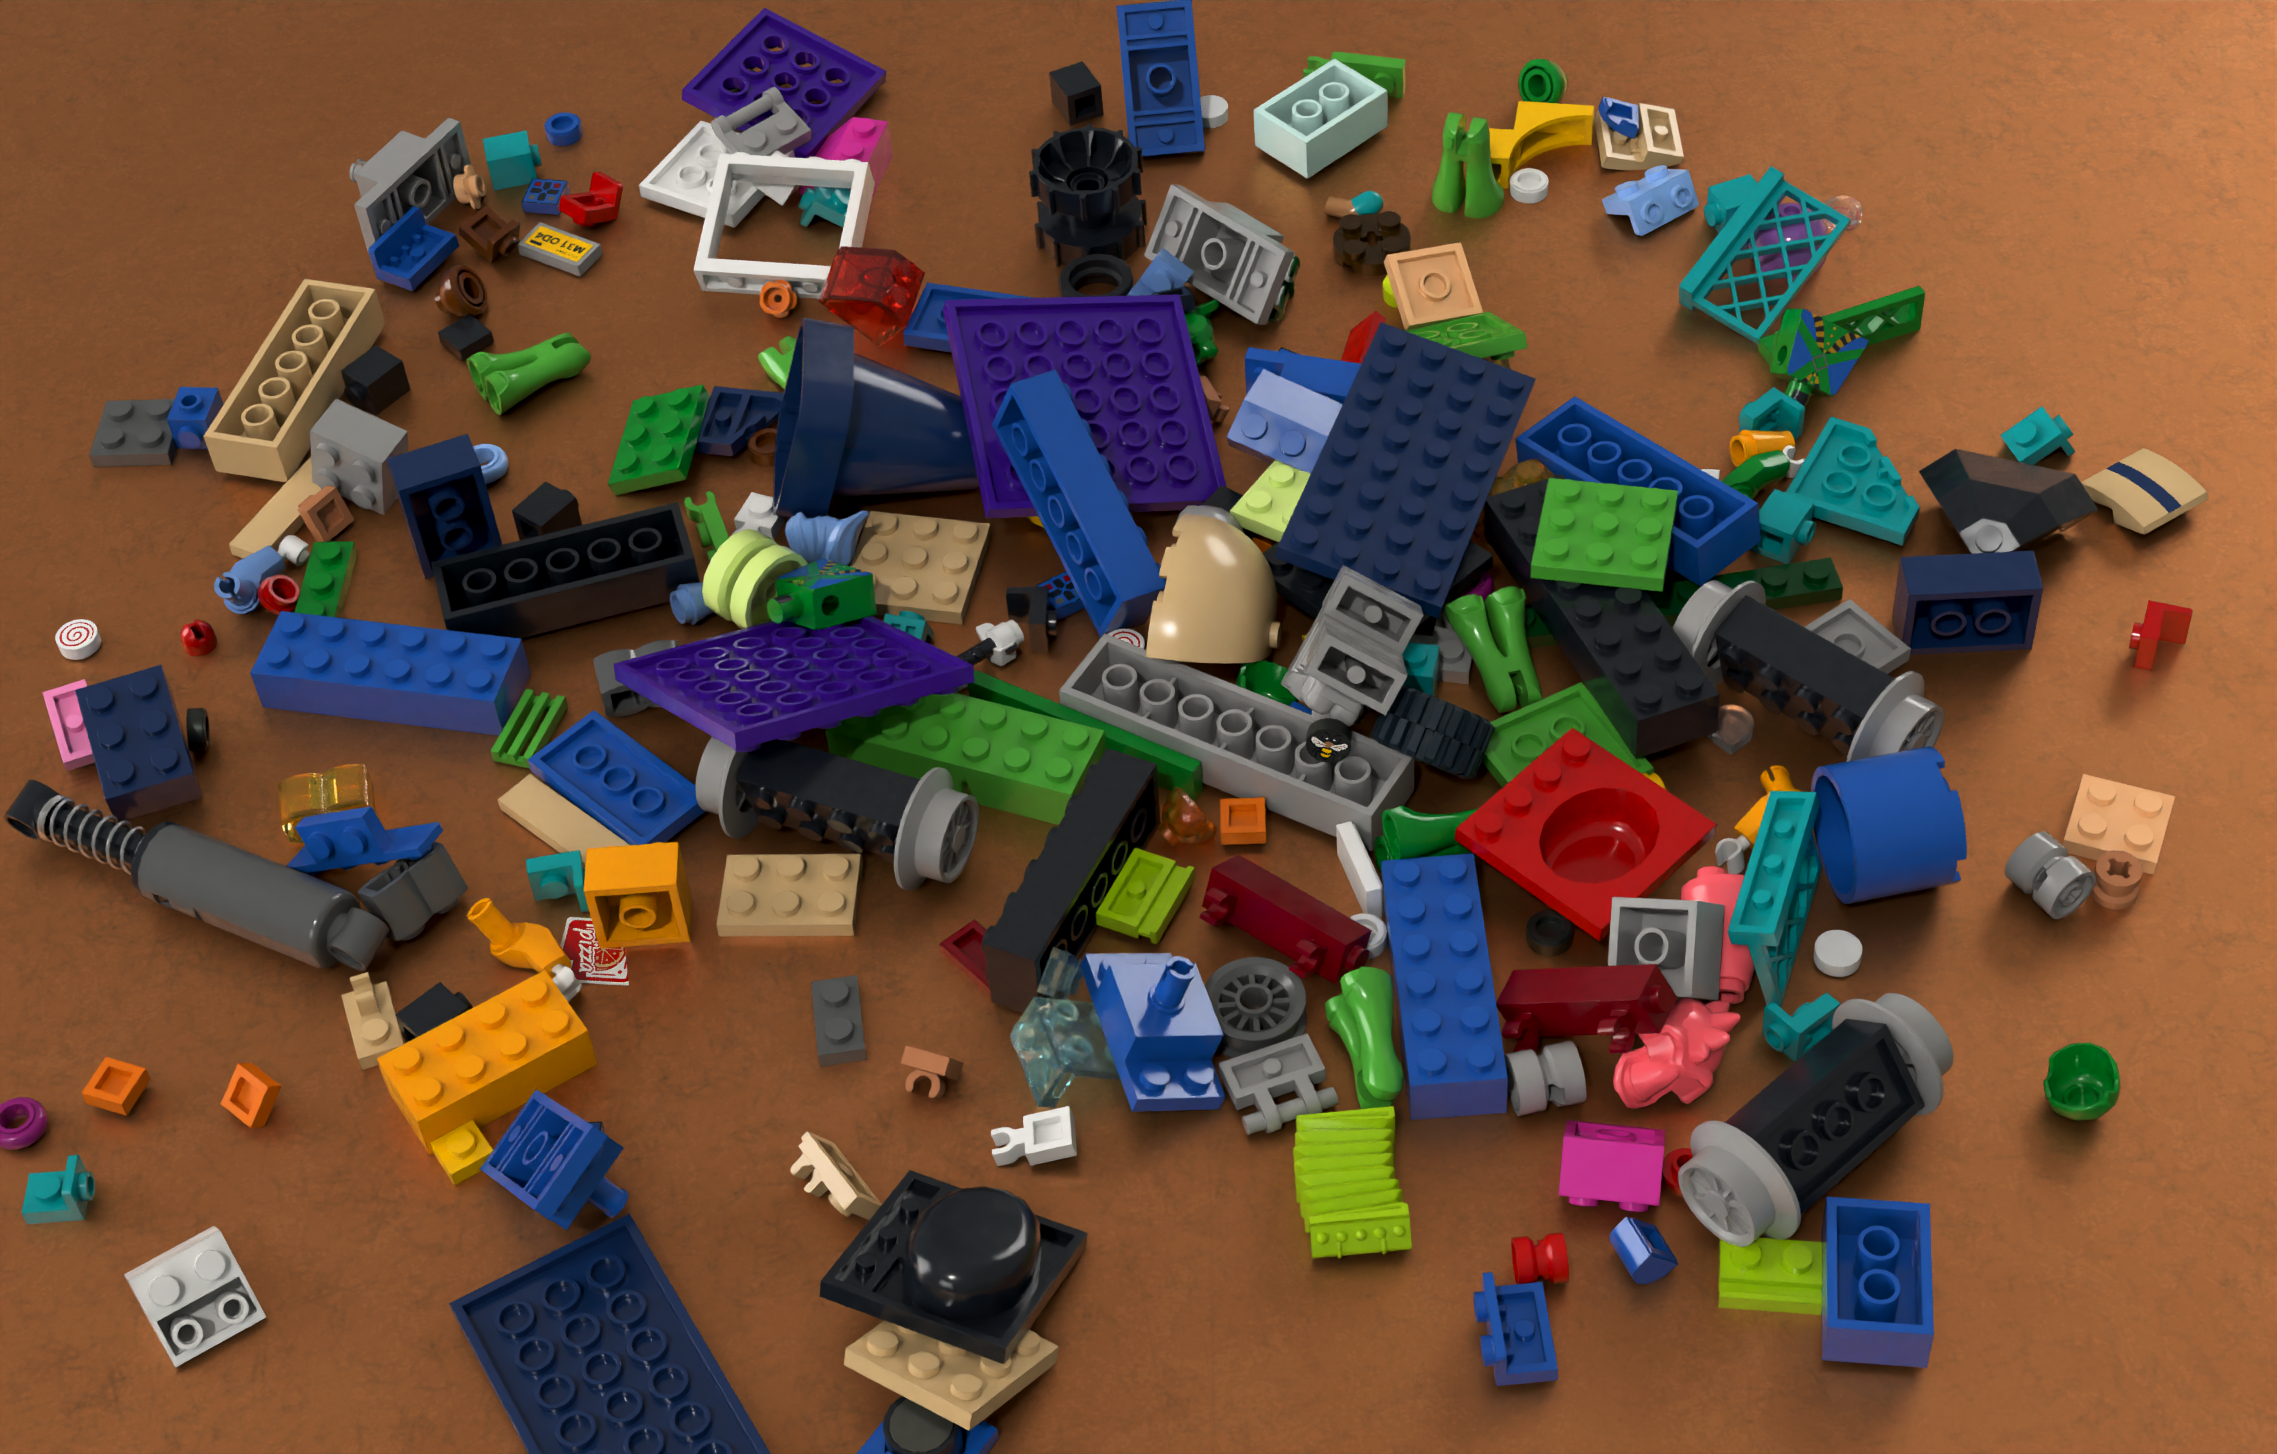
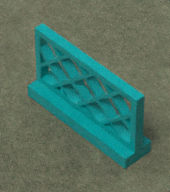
M1771 166L1678 286L1679 304L1691 311L1695 307L1759 345V338L1765 337L1851 225V219L1784 180V173ZM1785 196H1788L1800 203L1802 213L1779 217L1777 207ZM1773 213L1774 219H1769V217ZM1827 219L1836 225L1830 234L1813 237L1810 221ZM1804 222L1807 238L1785 242L1782 226ZM1776 228L1778 244L1756 247L1754 237L1760 230ZM1750 243L1751 249H1745ZM1821 245L1820 248L1816 251L1815 246ZM1809 247L1811 253L1810 261L1805 265L1790 267L1787 251ZM1781 252L1784 268L1761 272L1758 256ZM1753 258L1756 273L1733 278L1731 267L1735 261ZM1727 273L1728 279H1723V280H1722V278H1723V277L1725 276V274ZM1798 275L1793 282L1792 276ZM1786 277L1788 283L1787 291L1783 295L1767 297L1763 281ZM1758 282L1761 299L1738 303L1735 286ZM1730 287L1733 304L1716 306L1706 300L1713 290ZM1775 305L1774 308H1773V309L1771 310V312H1770V311H1769V306ZM1763 307L1765 319L1757 330L1742 322L1740 311ZM1735 312L1736 317L1732 316L1729 313Z
M1770 792L1727 931L1731 944L1748 945L1766 1004L1774 1002L1780 1008L1782 1007L1822 870L1812 833L1820 807L1817 792Z

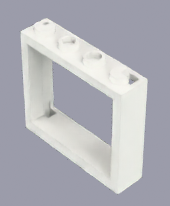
M736 152L734 154L720 153L693 270L701 290L760 295L762 287L767 282L785 280L792 285V291L800 298L851 301L875 185L869 163L856 159L841 161L825 160L820 157L792 158L780 154L760 156L744 152ZM733 182L851 188L836 266L717 259Z

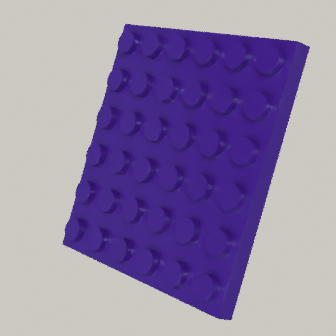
M1180 295L945 301L943 313L986 518L1038 516L992 423L1011 383L1052 370H1056L1062 383H1066L1069 386L1073 395V404L1080 418L1085 419L1089 424L1092 441L1096 449L1108 461L1111 478L1117 489L1121 490L1127 498L1129 512L1184 510L1187 506L1191 505L1200 506L1221 485L1226 487Z
M873 616L819 630H813L789 621L779 624L771 621L614 663L616 681L738 752L757 750L761 747V743L774 739H796L801 736L802 731L816 727L821 729L834 728L841 724V720L854 716H875L881 712L882 708L889 706L913 705L920 701V697L927 695L952 694L958 691L959 686L975 682L972 664Z

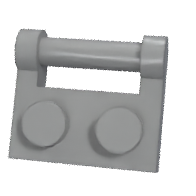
M776 87L764 91L763 97L729 116L721 115L711 121L713 132L732 154L744 152L750 155L771 156L777 150L785 155L811 140V129L788 106ZM769 110L774 114L738 135L734 131V129Z

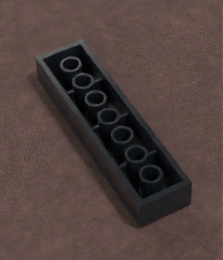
M1562 474L1551 477L1556 479H1565V477ZM1548 479L1487 497L1484 507V536L1519 588L1524 590L1526 598L1635 759L1716 733L1720 694L1645 590L1531 578V562Z

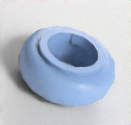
M493 444L473 446L479 463H488L481 466L485 484L493 483L502 478L509 464L506 452Z

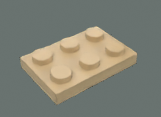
M861 854L727 855L716 923L718 935L854 936L863 870Z

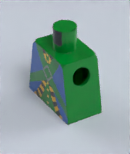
M1786 309L1770 372L1772 375L1789 383L1784 394L1794 398L1806 407L1811 394L1833 397L1838 392L1866 348L1869 340L1808 310Z
M823 558L779 576L776 580L777 597L770 599L767 603L768 614L774 623L779 624L789 621L813 630L824 629L877 614L873 573Z

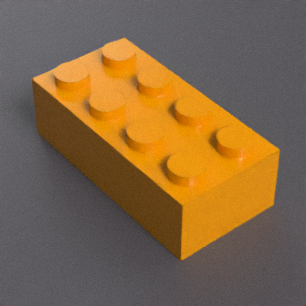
M546 970L377 1058L390 1095L429 1155L433 1154L430 1142L473 1119L477 1127L481 1128L527 1103L536 1089L544 1094L598 1065L587 1028Z

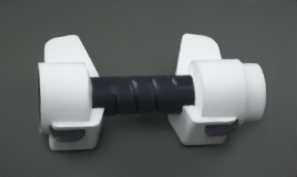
M1009 620L1006 623L1001 622L996 626L991 623H984L976 627V632L981 642L956 657L973 666L985 658H988L992 663L1003 666L1016 658V648L1024 642L1023 632L1014 620ZM965 684V685L959 686V687H958V691H956V692H954V693L959 692L960 690L966 688L968 685Z

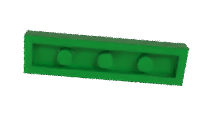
M1916 286L1822 316V318L1869 340L1867 346L1921 328L1925 292L1920 286ZM1776 331L1775 334L1759 338L1758 351L1770 367L1779 331Z

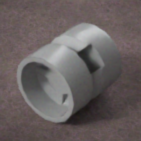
M2045 831L2035 833L2022 842L2012 853L2005 867L2006 877L2024 893L2033 894L2034 902L2054 919L2066 917L2074 912L2090 895L2096 882L2095 873L2077 857L2068 856L2067 849Z
M1566 1041L1547 1045L1543 1048L1542 1054L1539 1055L1532 1049L1504 1055L1508 1077L1507 1090L1516 1115L1522 1116L1545 1111L1548 1102H1552L1560 1108L1586 1101L1587 1091L1584 1070L1574 1042Z

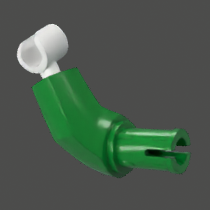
M1787 445L1783 452L1775 450L1750 457L1730 472L1721 482L1754 500L1761 489L1782 480L1784 477L1794 478L1805 459L1792 460L1796 449L1792 445Z

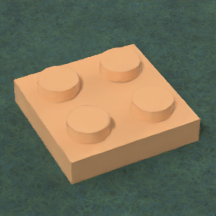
M1461 242L1388 254L1386 256L1384 265L1405 330L1483 313Z
M2083 774L2063 846L2069 854L2097 860L2105 852L2112 850L2124 851L2132 854L2140 861L2144 873L2154 875L2175 796Z

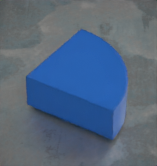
M1602 97L1598 107L1602 119L1618 133L1634 139L1639 129V106Z

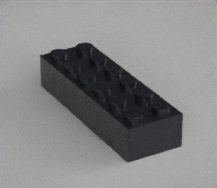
M678 502L431 562L447 630L511 638H524L669 602L670 593L677 590L680 584L700 582L694 554Z
M1107 748L1098 764L1093 763L1090 766L1081 791L1078 795H1073L1069 799L1062 821L1058 827L1050 829L1045 840L1044 849L1038 859H1032L1029 862L1024 874V881L1016 893L1011 892L1007 897L1003 914L996 925H991L984 934L981 949L985 953L987 965L985 978L989 982L992 1003L1042 1020L1099 925L1096 922V912L1134 848L1145 851L1161 824L1157 764Z

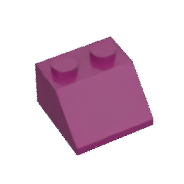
M852 117L827 137L814 157H820L825 160L845 161L847 159H856L861 162H868L875 182L873 199L893 157L888 121ZM800 185L798 188L799 195H803L808 187L814 189L815 186Z
M1567 1120L1563 1138L1559 1196H1569V1203L1579 1206H1598L1599 1200L1619 1202L1620 1209L1636 1212L1648 1211L1649 1205L1659 1206L1665 1130Z

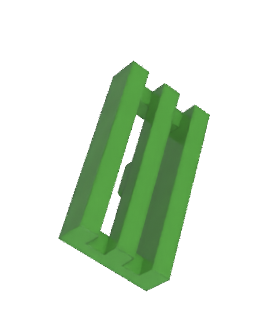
M526 689L491 749L493 761L530 769L528 759L547 745L568 708L566 697L557 695L555 700H553L550 693L541 692L540 696H536L534 690ZM547 710L548 713L536 732V725L544 711ZM532 739L524 755L520 756L527 741Z

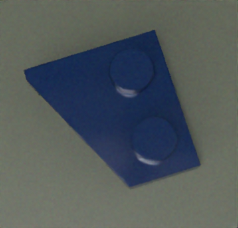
M714 386L694 453L734 456L748 444L749 438L755 432L766 429L779 418L784 393Z

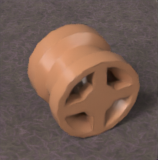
M2112 850L2103 853L2098 857L2095 864L2096 882L2091 895L2102 907L2113 910L2128 908L2137 899L2138 885L2143 876V866L2135 856L2124 851Z

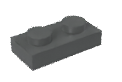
M857 975L812 981L811 989L820 1067L867 1060Z

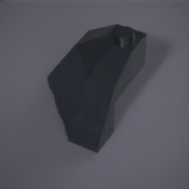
M1959 449L1952 450L1919 471L1971 554L2023 551L2059 529L2062 533L2099 511L2076 474Z

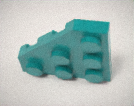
M1830 417L1786 493L1814 503L1812 517L1903 546L1918 519L1920 506L1913 495L1908 496L1901 485V476L1888 456L1883 457L1877 448V439L1870 428Z

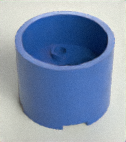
M1931 746L1819 766L1815 770L1812 778L1811 792H1817L1820 803L1813 827L1816 844L1827 880L1833 892L1842 903L1850 904L1951 885L1961 880L1959 871H1956L1957 861L1966 859L1967 856L1964 816L1958 791L1950 790L1947 780L1940 772V769L1945 768V760L1935 748Z

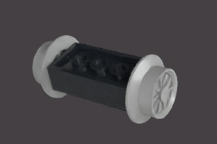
M1717 580L1709 581L1691 596L1680 612L1673 630L1714 687L1724 680L1736 692L1743 693L1746 691L1758 698L1761 704L1772 713L1780 714L1782 712L1794 719L1798 726L1808 734L1814 736L1820 734L1832 741L1833 745L1847 756L1846 761L1927 746L1934 748L1942 730L1944 710L1923 697L1924 679L1921 674L1915 671H1908L1896 679L1766 606L1765 590L1761 584L1755 581H1746L1732 589Z
M712 736L703 752L697 771V803L702 810L719 815L721 827L727 836L735 839L743 838L751 833L760 821L775 829H782L783 826L796 829L800 834L811 840L821 841L823 838L836 841L840 846L851 852L862 853L863 850L878 854L883 860L894 864L897 884L900 888L907 891L918 889L928 878L944 883H951L957 879L967 864L977 835L979 823L977 799L972 795L955 791L950 772L941 767L932 768L921 779H917L787 740L774 739L761 743V747L757 750L738 752Z
M1897 993L1884 994L1875 1002L1865 999L1845 1001L1836 1009L1833 1015V1030L1725 1122L1705 1121L1694 1129L1690 1139L1692 1158L1680 1168L1678 1182L1689 1208L1709 1231L1721 1240L1731 1245L1735 1244L1738 1247L1750 1245L1760 1235L1777 1240L1791 1237L1800 1226L1801 1215L1914 1115L1929 1114L1940 1105L1944 1091L1942 1076L1952 1067L1953 1050L1942 1026L1922 1005L1907 996Z

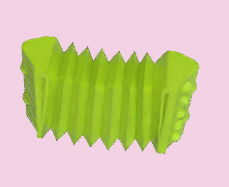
M1394 1106L1296 1115V1147L1293 1148L1297 1203H1300L1301 1217L1304 1218L1305 1232L1310 1233L1312 1259L1336 1256L1340 1259L1342 1256L1378 1252L1386 1254L1389 1251L1412 1249L1409 1207L1407 1203L1403 1202V1190L1399 1189V1180L1395 1179L1394 1157L1396 1138Z

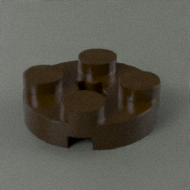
M1392 211L1358 216L1353 214L1345 215L1339 220V228L1333 236V254L1337 263L1342 267L1343 262L1352 266L1353 273L1362 276H1381L1387 274L1384 260L1388 254L1411 251L1410 232L1401 223L1400 215ZM1369 243H1376L1377 246H1369Z

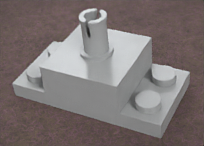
M448 117L426 139L401 130L368 162L362 159H357V164L353 162L349 176L351 181L357 183L361 198L354 206L367 251L413 206L422 209L425 222L428 225L457 198L453 188L454 177L464 173L465 165H471L460 121Z
M1171 184L1144 256L1153 261L1162 248L1166 249L1194 271L1187 281L1189 284L1255 324H1266L1295 252L1281 244L1284 235L1227 202H1209L1182 185Z

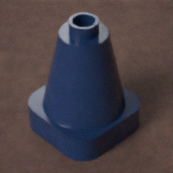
M802 318L782 398L776 431L773 515L791 518V516L803 512L806 518L824 517L828 513L831 498L974 490L979 488L961 396L854 353L853 326Z

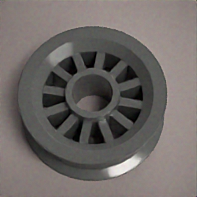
M1263 957L1241 958L1220 967L1206 982L1207 994L1223 1032V1037L1217 1050L1226 1057L1232 1059L1305 1033L1307 1026L1305 988L1299 976L1289 971V967L1285 964Z

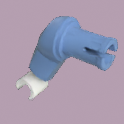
M288 535L282 540L277 552L268 545L236 562L230 572L222 573L227 580H223L219 576L214 582L216 594L223 598L227 608L236 614L254 612L262 605L258 599L257 592L263 580L285 572L284 561L286 559L297 566L304 564L310 556V553L305 550L309 544L297 536Z

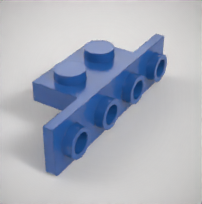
M371 806L307 816L295 827L305 846L287 864V867L302 873H308L309 875H316L325 870L336 868L349 870L363 864L375 863V865H383L396 859L408 858L409 860H417L432 850V843L443 832V828L439 822L385 830Z

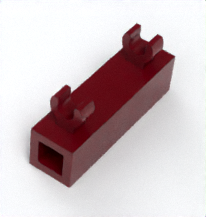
M1239 854L1212 867L1202 907L1207 910L1200 914V919L1214 927L1220 926L1225 920L1296 961L1290 965L1289 971L1303 979H1308L1314 973H1317L1336 984L1348 972L1365 966L1369 958L1367 945L1372 931L1369 928Z
M1657 964L1513 970L1496 1005L1506 1020L1501 1035L1504 1039L1518 1038L1513 1052L1527 1049L1536 1051L1539 1037L1599 1035L1613 1036L1612 1043L1608 1048L1610 1053H1628L1634 1044L1635 1034L1661 1032L1673 1009L1677 996Z

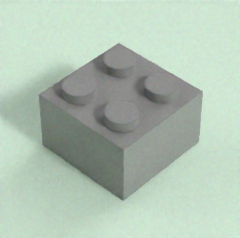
M335 399L310 430L313 483L317 484L321 489L326 485L336 487L341 496L353 501L359 507L371 509L384 515L398 498L387 458L408 452V431Z
M1612 897L1608 966L1657 964L1677 998L1718 1001L1724 905L1694 900Z

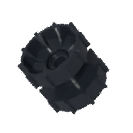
M1086 124L1084 128L1071 129L1061 133L1054 131L1053 137L1045 141L1039 149L1031 150L1033 170L1029 172L1031 196H1038L1041 200L1037 202L1039 223L1035 224L1037 249H1044L1048 256L1054 259L1056 267L1061 265L1067 266L1077 258L1092 254L1112 255L1125 262V259L1133 255L1139 247L1146 246V201L1139 200L1136 195L1142 194L1140 174L1144 172L1142 148L1134 147L1130 140L1123 136V130L1115 132Z

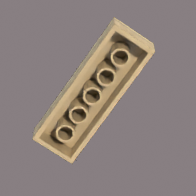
M311 279L303 280L203 436L216 471L280 482H287L294 475L311 447V428L334 400H339L344 393L346 387L341 370L370 350L385 326V320L375 289Z

